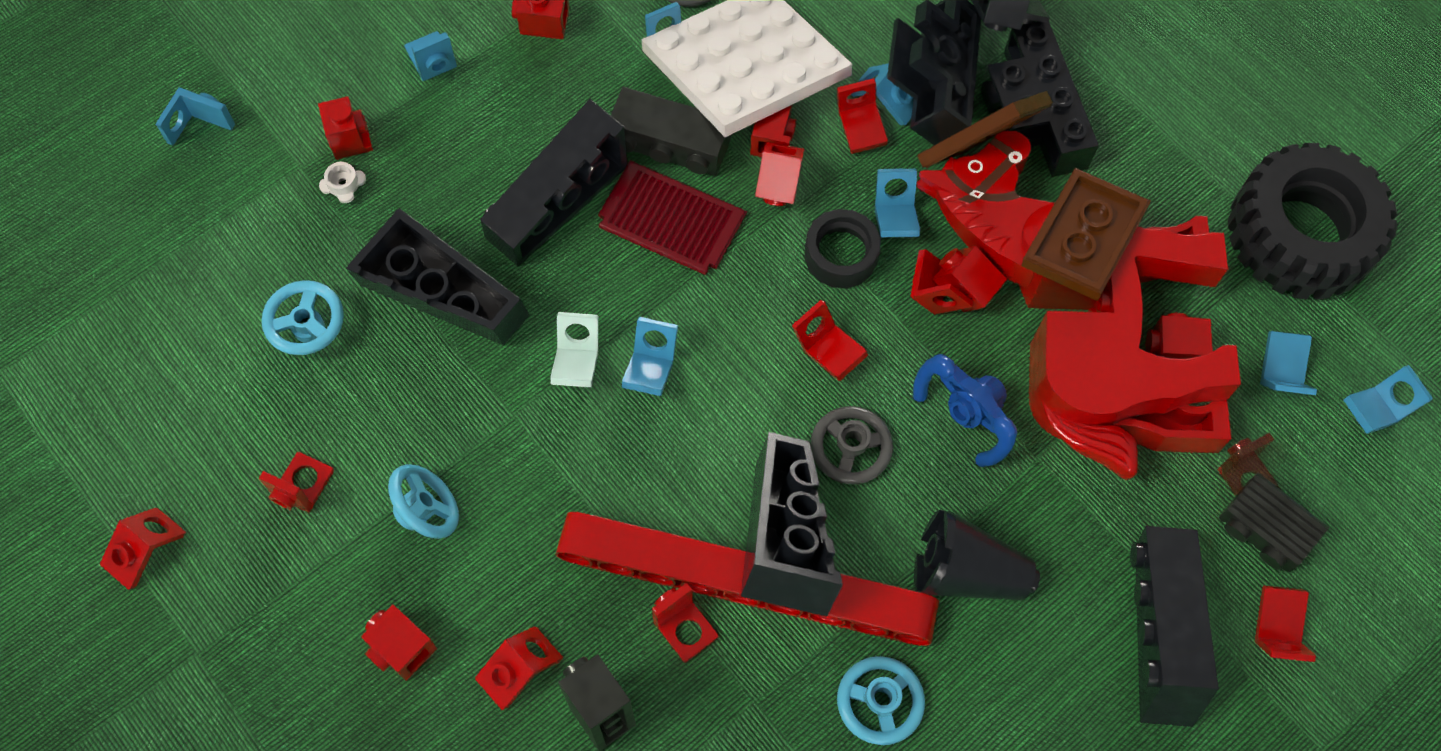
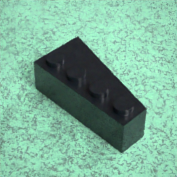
M589 99L505 193L486 209L483 217L480 219L485 239L517 267L521 265L625 170L627 155L624 126Z
M400 208L395 211L345 268L360 286L501 345H505L529 317V313L519 297Z
M768 432L755 467L741 597L828 616L843 583L840 571L835 570L833 561L835 549L833 540L828 538L825 520L827 514L825 505L820 503L817 492L819 480L810 441Z
M1145 526L1138 542L1132 543L1130 551L1131 566L1136 569L1134 601L1137 606L1140 723L1193 727L1219 690L1198 530Z

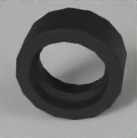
M832 210L823 213L810 226L806 236L804 259L809 272L819 282L835 288H850L860 285L872 275L880 255L881 237L876 226L865 215L854 210ZM834 232L850 233L864 243L865 255L857 264L850 266L835 265L827 261L820 254L819 243L821 239L827 234Z

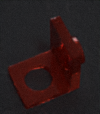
M1270 432L1253 442L1249 437L1245 438L1227 450L1230 457L1217 470L1235 496L1243 488L1240 482L1241 476L1248 472L1260 473L1281 490L1258 457L1275 440Z

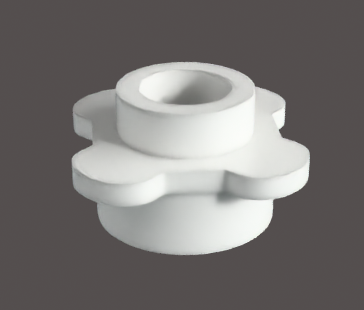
M336 162L326 169L324 179L319 183V188L324 194L331 193L337 196L341 203H349L354 199V192L357 188L365 184L366 176L360 170L355 171L346 162ZM346 180L345 184H339V182Z

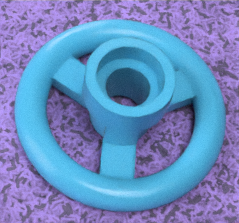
M310 280L296 281L281 287L269 298L262 313V329L266 339L276 349L291 355H308L324 349L337 337L343 324L344 311L338 295L328 286ZM303 293L299 306L295 307L289 315L274 319L278 307L284 300L292 295ZM317 295L323 297L331 309V320L327 329L321 315L314 308ZM310 318L306 323L300 324V321ZM290 329L295 338L303 343L287 341L278 332Z
M402 465L393 471L389 478L388 492L393 505V514L398 523L408 530H415L429 538L440 539L451 535L458 525L459 510L456 500L446 484L433 472L418 465ZM406 478L411 490L403 496L401 484L403 479ZM423 482L428 484L438 494L442 502L436 500L425 489ZM434 514L446 520L440 526L431 525L426 521Z
M875 656L855 663L844 674L838 687L837 705L842 721L855 736L868 743L890 745L906 739L917 729L924 715L925 695L920 680L907 665L890 657ZM882 669L897 674L894 679L889 677L876 678L869 684L868 688L854 684L860 676L872 670ZM908 686L912 697L911 711L906 721L895 728L892 714L902 701V690ZM883 692L887 694L890 701L889 704H878L874 697L875 693ZM850 698L865 702L869 709L878 715L881 731L871 730L858 721L852 711Z

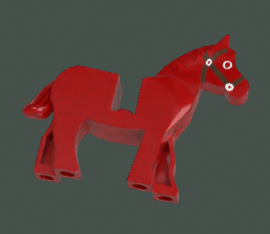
M1003 131L997 134L980 152L973 156H964L957 159L950 157L942 170L920 171L919 177L921 180H918L916 184L918 189L938 201L946 220L968 247L976 245L1008 280L1019 284L1028 308L1088 310L1087 312L1046 311L1030 343L1029 406L1036 422L1046 432L1063 440L1079 454L1102 464L1124 480L1132 479L1138 472L1137 444L1158 452L1219 453L1231 440L1227 400L1241 385L1237 345H1223L1208 354L1188 359L1165 358L1139 348L1143 315L1140 283L1164 279L1216 287L1227 272L1228 264L1224 233H1209L1207 216H1195L1183 224L1172 227H1138L1101 297L1096 301L1021 266L1024 256L1055 202L1022 197L1015 192L1018 177L1024 169L1031 150L1030 141L1023 134L1017 131ZM1210 401H1213V402H1211V403H1209V404H1207V405H1203V406H1190V405H1189V404H1192V403L1210 402Z

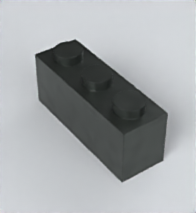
M622 87L611 113V116L624 126L626 152L634 151L650 156L660 163L670 162L684 166L697 174L707 173L717 176L731 141V135L724 137L697 108Z
M598 654L590 660L587 657H582L563 671L565 678L558 683L567 704L598 751L603 750L636 726L630 699Z

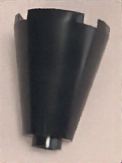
M938 510L929 520L921 538L922 541L928 542L924 555L917 554L913 577L914 586L917 591L931 596L1024 600L1029 594L1035 593L1040 581V571L1036 569L1034 559L951 511Z

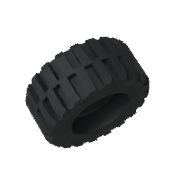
M1304 143L1301 148H1299L1298 144L1282 147L1280 152L1270 153L1264 157L1260 164L1256 165L1234 198L1231 205L1232 212L1228 216V228L1230 231H1233L1229 237L1232 248L1240 250L1241 253L1237 258L1245 268L1251 267L1254 271L1252 275L1261 283L1263 280L1273 285L1272 290L1284 294L1285 291L1293 292L1292 297L1307 299L1313 294L1314 299H1327L1333 294L1341 295L1351 290L1386 255L1392 246L1391 240L1396 236L1398 226L1396 220H1393L1397 216L1396 204L1388 199L1392 193L1386 182L1381 183L1377 178L1379 173L1371 165L1368 168L1360 162L1361 157L1352 152L1349 155L1340 152V147L1333 145L1321 148L1319 143ZM1299 201L1311 204L1322 210L1335 224L1340 241H1318L1299 232L1287 219L1282 202Z

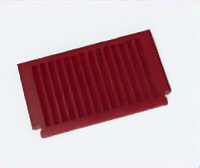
M630 160L600 210L598 217L603 219L599 224L600 229L706 275L709 267L717 269L743 222L747 211Z

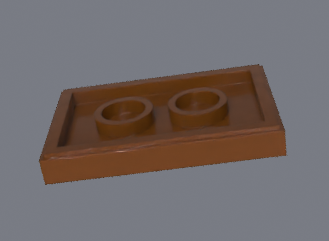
M1047 91L1013 102L921 152L917 157L922 167L928 168L949 160L950 157L959 156L995 137L997 134L1051 107L1053 102Z
M1075 168L1024 256L1021 266L1098 301L1143 219L1151 200Z

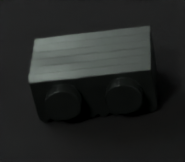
M1260 473L1255 474L1245 484L1219 516V519L1226 523L1224 528L1232 537L1241 542L1248 541V543L1253 544L1256 549L1261 551L1259 556L1266 564L1274 569H1283L1286 572L1299 566L1329 529L1326 524Z

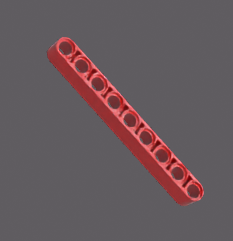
M568 512L555 553L558 558L566 562L677 589L688 583L694 593L917 646H929L932 644L939 600L931 595L840 574L843 586L828 616H822L741 597L746 551L586 513Z

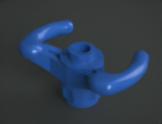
M937 354L926 360L919 368L915 377L913 399L917 402H924L928 397V388L933 375H939L951 393L948 406L952 418L965 428L973 429L981 424L995 433L998 438V443L993 448L977 454L975 457L976 464L979 467L996 465L1006 458L1014 447L1017 428L1012 420L1001 410L1007 397L1006 389L1002 382L994 376L986 375L973 379L961 370L951 358L944 354Z

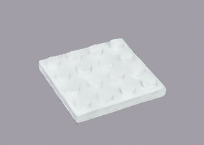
M727 0L685 19L679 24L672 25L641 39L642 51L724 137L852 76V63L784 0Z

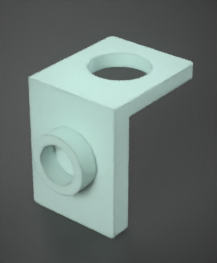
M558 312L557 352L551 373V384L592 387L598 359V315ZM571 324H581L589 330L590 334L585 339L577 340L567 334L566 328Z

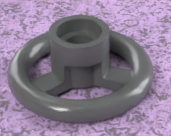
M845 406L828 412L818 421L811 436V450L815 463L829 478L844 484H863L875 479L887 468L893 453V440L890 430L878 415L865 408ZM848 418L859 419L872 426L877 433L871 434L868 426L858 420H849L842 425L838 421ZM826 431L837 440V445L842 452L838 468L827 459L824 453L823 439ZM849 438L856 439L859 445L850 446L846 440ZM881 446L879 457L871 467L863 471L851 472L855 457L864 453L868 448Z

